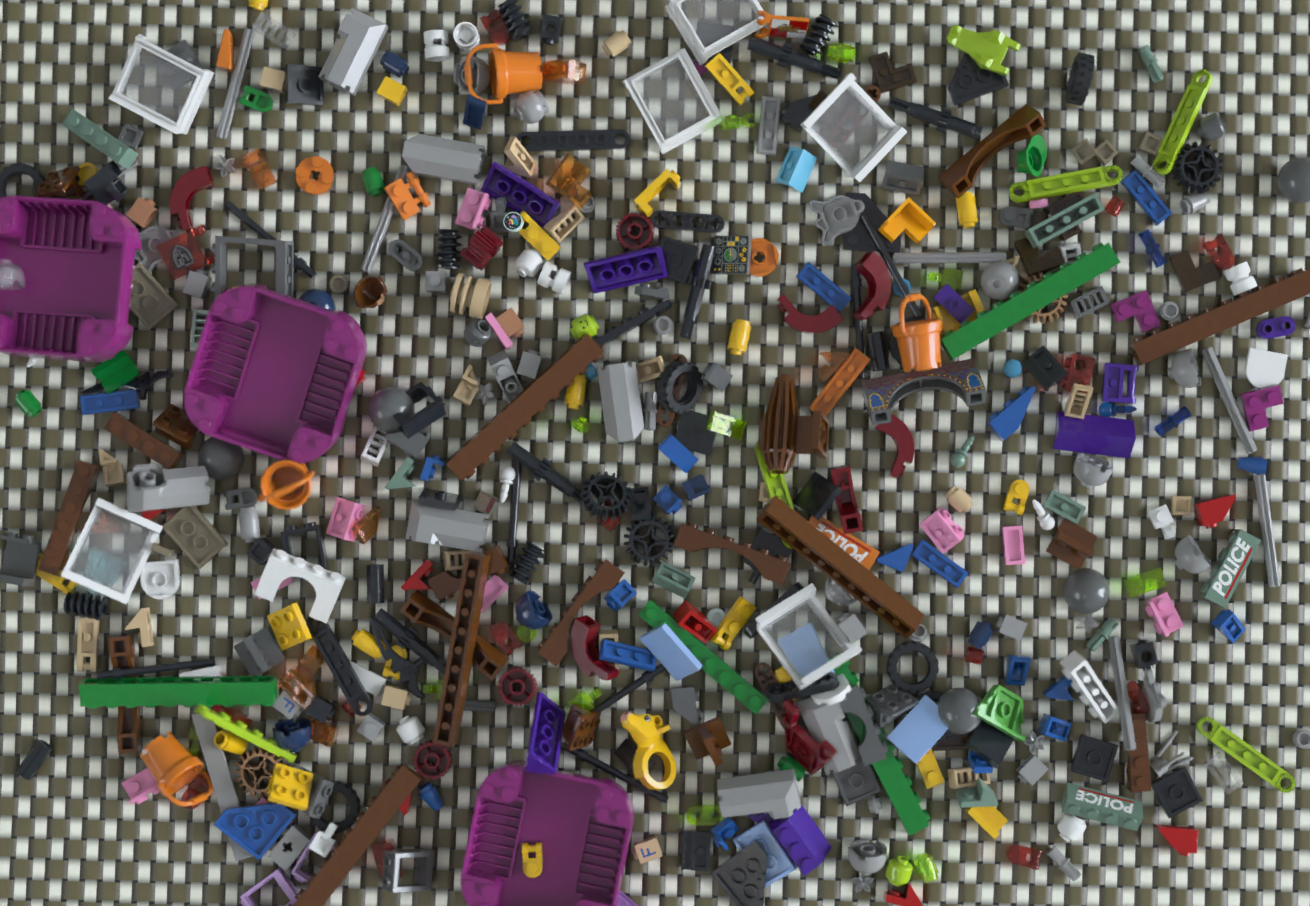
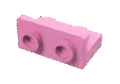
M468 188L455 224L477 232L478 228H482L485 221L483 217L484 211L489 210L492 201L489 199L490 195Z
M337 497L326 534L354 542L359 532L361 519L364 516L365 505Z
M942 507L937 508L934 513L919 524L943 554L958 544L964 537L962 528L951 520L949 512L945 509L943 510Z
M1166 591L1145 601L1147 605L1145 610L1150 618L1153 617L1156 623L1154 628L1159 635L1167 637L1170 633L1184 627Z
M148 768L122 783L131 799L129 801L130 804L136 802L138 805L148 799L146 795L153 792L154 795L159 793L157 782Z

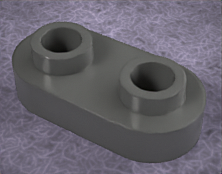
M400 239L390 243L389 253L409 271L414 272L421 269L423 258L412 247ZM399 246L403 249L401 253L396 252V248ZM416 259L417 264L411 265L410 261Z

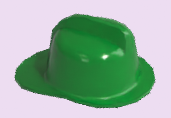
M1034 135L1028 146L1018 152L1016 168L1018 173L1032 174L1035 177L1040 176L1047 157V146L1043 137Z

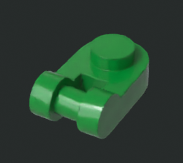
M244 86L242 98L240 97L237 103L261 113H268L272 110L274 102L270 95L250 86ZM251 95L255 96L253 102L249 101Z

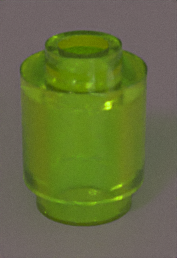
M833 42L832 46H828L827 57H830V61L847 64L854 62L856 47H852L851 44Z
M927 853L917 855L914 863L920 879H923L924 883L938 879L939 872L932 855Z

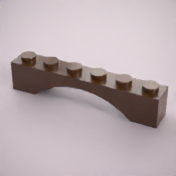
M1026 103L939 175L944 187L957 198L962 196L973 186L979 171L993 155L1013 143L1032 138L1046 126L1040 112Z
M81 460L77 461L38 570L62 577L61 574L69 558L70 547L78 520L89 495L95 487L101 470L100 467Z
M687 522V525L681 523L674 543L675 546L691 552L709 548H725L735 551L750 560L760 571L764 579L784 585L791 567V563L787 562L788 558L777 555L775 558L769 556L770 551L759 548V551L751 549L752 545L741 541L739 545L734 543V538L723 535L720 538L715 536V531L705 528V531L697 529L698 525Z
M607 559L604 562L600 560L594 568L597 571L593 578L589 576L583 584L585 589L582 593L579 591L571 600L574 604L570 609L566 607L560 615L563 618L559 624L555 622L549 630L551 633L550 637L547 640L543 638L538 645L540 649L538 654L555 666L559 664L568 651L569 630L578 610L593 596L613 589L625 573Z
M416 590L409 597L400 612L414 623L431 628L451 640L454 617L419 590ZM477 634L472 662L478 671L493 681L509 658Z
M134 636L110 637L109 649L113 668L120 667V669L136 667ZM137 675L123 676V677H137ZM118 706V754L135 753L143 750L140 706L135 708Z

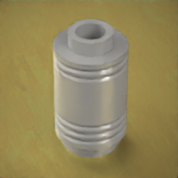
M256 507L240 509L241 540L245 539V543L255 542L257 538H261L259 516Z

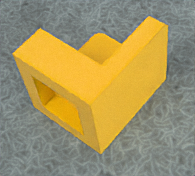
M385 76L376 93L381 98L399 107L408 89L406 86Z

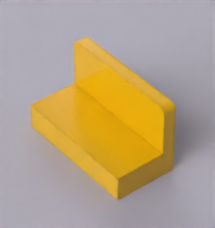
M994 806L966 807L964 809L994 839L1000 835L998 831L1008 822Z

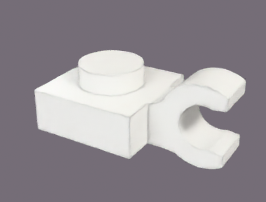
M1166 504L1147 512L1154 529L1161 528L1165 540L1175 537L1169 525L1174 520Z
M330 822L324 834L318 831L308 848L326 858L335 843L331 836L338 826Z

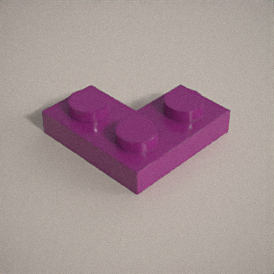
M1147 290L1110 305L1116 322L1135 316L1141 333L1161 326Z
M1278 384L1240 394L1246 423L1250 432L1269 427L1265 408L1284 404L1280 385Z

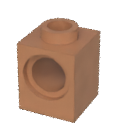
M138 197L126 216L146 229L159 210L154 207L156 203L148 197L145 200Z
M512 308L496 318L510 339L512 337L516 339L524 333L523 329L526 327Z

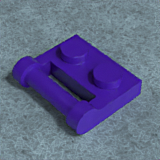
M1104 363L1101 401L1136 404V398H1134L1136 372H1138L1139 366ZM1124 371H1129L1127 397H1122Z

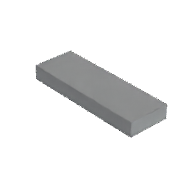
M762 96L757 154L776 156L781 98Z

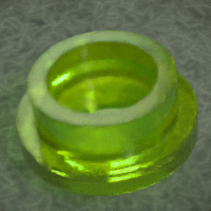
M520 625L517 630V636L522 642H531L536 636V630Z

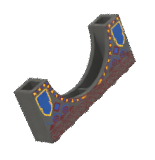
M974 358L942 364L941 367L937 366L935 369L913 370L911 372L861 381L862 395L872 426L891 422V412L894 406L904 397L919 391H947L959 396L966 403L967 407L986 403V389Z

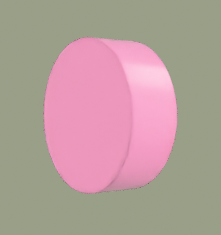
M1047 198L1029 201L1030 209L1049 206Z

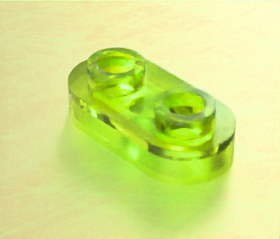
M694 805L686 812L687 821L694 826L717 825L724 820L719 805ZM717 811L719 815L714 818L711 816V813ZM698 812L699 817L693 818L692 813Z

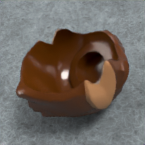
M365 276L360 279L355 285L353 292L356 306L375 308L381 305L387 294L384 279L378 276Z

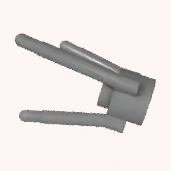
M1177 730L1167 739L1158 753L1151 758L1153 763L1150 766L1159 777L1193 760V757L1190 756L1170 766L1183 757L1185 752H1181L1168 762L1164 757L1159 759L1177 735Z

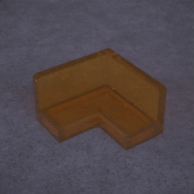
M567 153L545 184L557 195L580 209L583 208L592 195L589 190L581 186L591 170Z

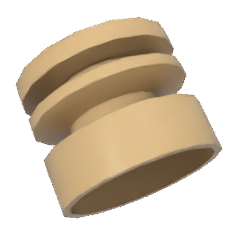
M459 273L450 294V312L456 313L460 305V315H463L468 307L470 317L482 320L487 309L492 281L478 278L476 284L472 285L471 275H468L464 283L465 274Z

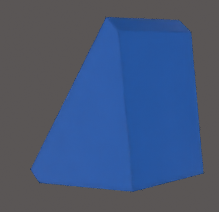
M909 543L876 558V562L904 572L913 545Z
M1007 654L1005 684L1025 686L1031 657Z
M1044 713L1037 731L1066 742L1072 723Z

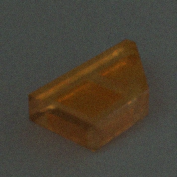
M374 506L352 528L360 543L365 544L377 532L380 507Z

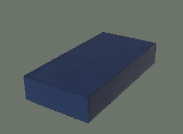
M468 95L463 124L481 130L487 102Z

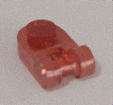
M495 9L491 11L492 14L486 17L484 15L480 20L493 43L502 46L509 41L510 35L500 14ZM496 20L498 25L491 28L490 23Z
M1221 234L1216 236L1213 241L1203 243L1204 249L1218 269L1227 270L1233 266L1235 262L1234 255ZM1219 246L1222 251L1217 253L1215 248Z
M500 621L493 625L491 634L508 657L513 654L512 651L516 648L520 649L524 646L506 622ZM510 637L513 642L507 645L504 641Z
M1135 681L1128 682V697L1132 702L1133 711L1142 714L1149 713L1148 702L1138 683Z
M199 774L184 792L181 801H189L208 791V782L204 779L203 775ZM198 785L204 789L201 793L196 790ZM199 803V804H197V805H195V806H186L185 808H187V809H195V808H197L201 803Z
M1013 844L1008 847L1006 856L1011 863L1039 870L1040 864L1038 862L1039 858L1042 857V850L1019 844ZM1027 853L1032 854L1031 861L1026 860Z

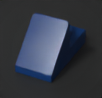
M1229 609L1226 611L1222 610L1211 622L1231 643H1234L1246 630L1236 615Z
M1064 675L1042 694L1048 698L1074 701L1065 689L1072 687V680H1068Z

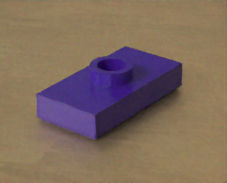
M947 283L933 296L960 324L974 311Z

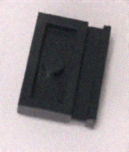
M1044 345L1029 356V359L1022 362L1023 366L1046 392L1050 387L1055 386L1068 375V372Z
M683 830L681 870L709 871L711 831Z

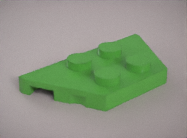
M993 685L973 711V715L1017 741L1025 742V735H1021V724H1025L1023 699L1001 685Z

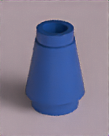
M1239 457L1237 468L1256 475L1265 474L1267 459H1263V457Z
M431 782L425 783L418 789L419 797L434 811H438L444 806L435 785H432Z

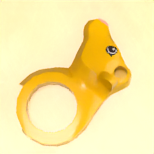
M623 713L621 724L623 728L629 731L638 746L633 761L635 779L639 778L641 783L650 790L659 791L668 788L674 782L676 776V762L669 747L662 738V733L670 730V725H663L662 718L659 715ZM653 753L661 757L665 766V774L660 782L653 780L648 772V760Z

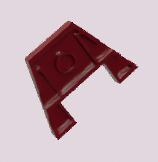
M788 699L782 703L783 709L786 708V714L783 715L784 722L787 724V729L785 730L786 750L812 776L831 760L838 751L827 739L819 744L809 737L808 732L797 724L800 711Z

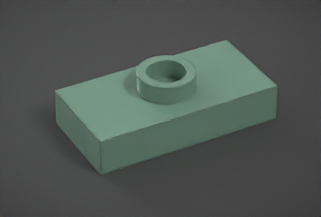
M1051 489L1043 504V507L1075 524L1079 523L1087 508Z

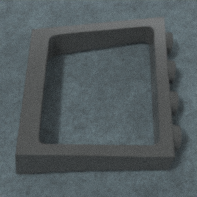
M215 236V243L212 245V254L215 255V263L212 264V273L215 274L212 292L215 294V299L226 291V246L228 243L274 246L276 249V292L293 297L294 241Z

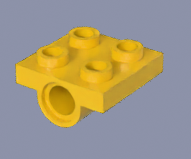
M297 602L267 615L282 651L312 638Z
M276 763L267 787L268 801L305 811L308 808L313 773Z

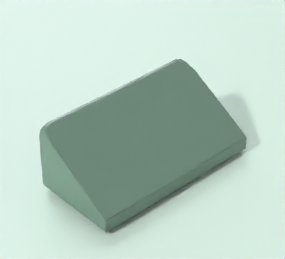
M662 561L652 582L682 598H686L696 578Z

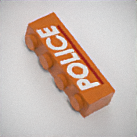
M810 516L808 519L809 523L870 570L880 553L879 551L850 533L844 534L840 527L824 517H821L818 521Z

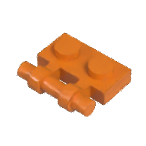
M412 171L405 174L409 180L405 184L401 178H398L383 187L403 221L421 211L417 205L419 202H422L425 208L431 205L428 199L429 195L426 191H423L419 184L420 180L418 177H415ZM413 187L418 195L415 198L412 197L408 190Z

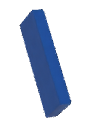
M1136 169L1120 181L1156 226L1172 214Z
M809 262L796 276L827 304L833 305L839 314L852 299Z
M134 389L116 391L110 394L100 393L80 396L82 415L140 408L139 392Z
M923 539L920 540L910 554L956 588L961 585L968 575L966 570Z
M605 639L600 643L599 659L652 672L655 670L656 657L650 650Z

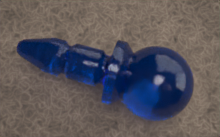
M1104 402L1099 406V413L1103 417H1110L1112 414L1117 416V412L1131 413L1137 410L1133 406H1117V403L1111 404L1109 402Z

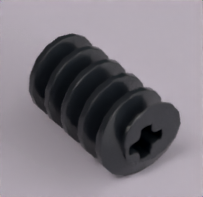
M507 0L498 6L500 8L499 14L503 15L502 20L507 21L505 27L510 28L508 30L509 35H513L511 38L512 42L521 41L532 34L528 32L532 29V26L525 25L529 22V19H522L526 12H519L523 6L516 5L519 0Z
M819 14L820 17L815 18V23L811 25L812 30L807 32L809 37H804V43H801L799 46L802 51L817 58L816 54H823L820 47H827L824 40H831L827 35H834L831 27L838 28V25L832 19L822 14Z
M440 229L438 232L444 236L438 237V241L443 244L437 245V248L442 250L437 253V256L442 258L436 261L438 265H441V267L437 268L447 270L460 269V266L455 265V262L461 261L460 258L456 257L461 252L456 247L462 246L461 243L457 242V239H461L463 236L457 234L458 230Z
M526 541L529 548L522 547L525 554L517 555L520 561H513L517 567L509 568L512 572L509 575L525 585L529 583L526 577H533L530 571H537L534 564H541L538 558H545L542 553L544 550L530 541Z
M75 591L72 595L71 592H68L64 600L63 609L68 615L73 614L74 616L101 620L108 609V598L103 597L101 600V597L98 595L94 598L93 594H89L87 597L86 593L80 595L78 591Z

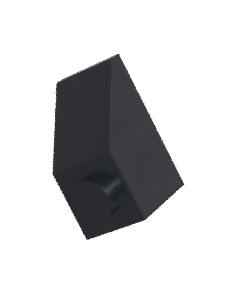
M816 95L793 101L789 107L785 105L780 114L782 116L781 122L801 133L803 128L800 124L813 112L808 105Z

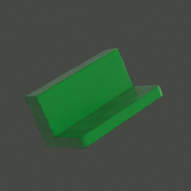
M125 350L117 353L116 357L104 361L91 369L93 375L102 383L107 394L112 393L140 375L133 358Z

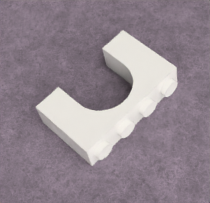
M273 549L254 595L273 602L279 585L283 580L289 577L304 578L313 585L316 591V600L309 617L327 624L346 577L341 576L337 572L326 570L320 565L306 562L300 557L291 556L283 550Z

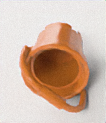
M497 43L475 46L469 51L464 66L465 85L468 87L470 95L486 101L488 105L502 104L503 99L509 94L540 90L542 88V71H540L539 66L541 65L539 52L504 51L498 48ZM492 48L489 55V69L494 100L478 97L472 88L473 78L470 60L473 54L481 49Z
M920 293L906 295L899 308L900 324L891 326L893 336L897 338L903 371L911 372L910 369L923 371L935 369L937 366L941 367L940 331L942 330V320L932 319L930 305ZM917 300L923 301L927 312V319L904 323L906 303Z
M284 459L274 462L266 468L261 476L260 488L262 493L258 495L257 501H267L277 509L290 510L298 508L306 502L311 493V478L314 475V471H308L305 463H298L293 460Z
M167 732L169 737L166 738L162 735L158 736L144 748L146 754L140 753V758L156 780L157 788L161 795L166 796L176 805L185 807L195 806L207 800L212 794L213 785L210 775L204 769L203 762L198 757L193 756L171 732ZM200 772L208 782V791L189 801H180L172 796V794L193 781Z

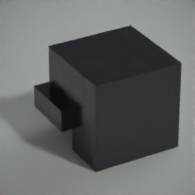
M114 160L84 182V185L97 201L105 205L110 204L114 200L118 203L130 192L118 177L123 172Z

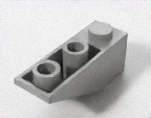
M505 350L487 359L508 403H510L524 389Z

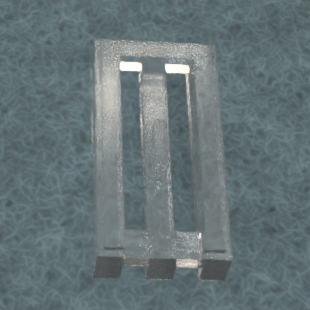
M1217 752L1210 760L1204 762L1226 794L1229 795L1243 784V781L1221 752ZM1218 759L1222 761V763L1225 765V767L1237 781L1236 784L1232 782V780L1229 778V776L1217 762ZM1212 763L1216 766V768L1219 770L1222 776L1229 783V785L1231 786L1230 788L1227 787V785L1223 782V780L1211 766Z

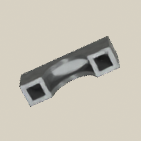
M856 683L850 686L851 691L847 692L845 698L839 703L843 712L854 713L865 723V735L857 747L864 765L868 766L886 759L885 753L889 751L885 741L880 742L878 735L881 734L878 724H873L871 716H874L870 705H865L863 700L866 698L863 687L859 688Z

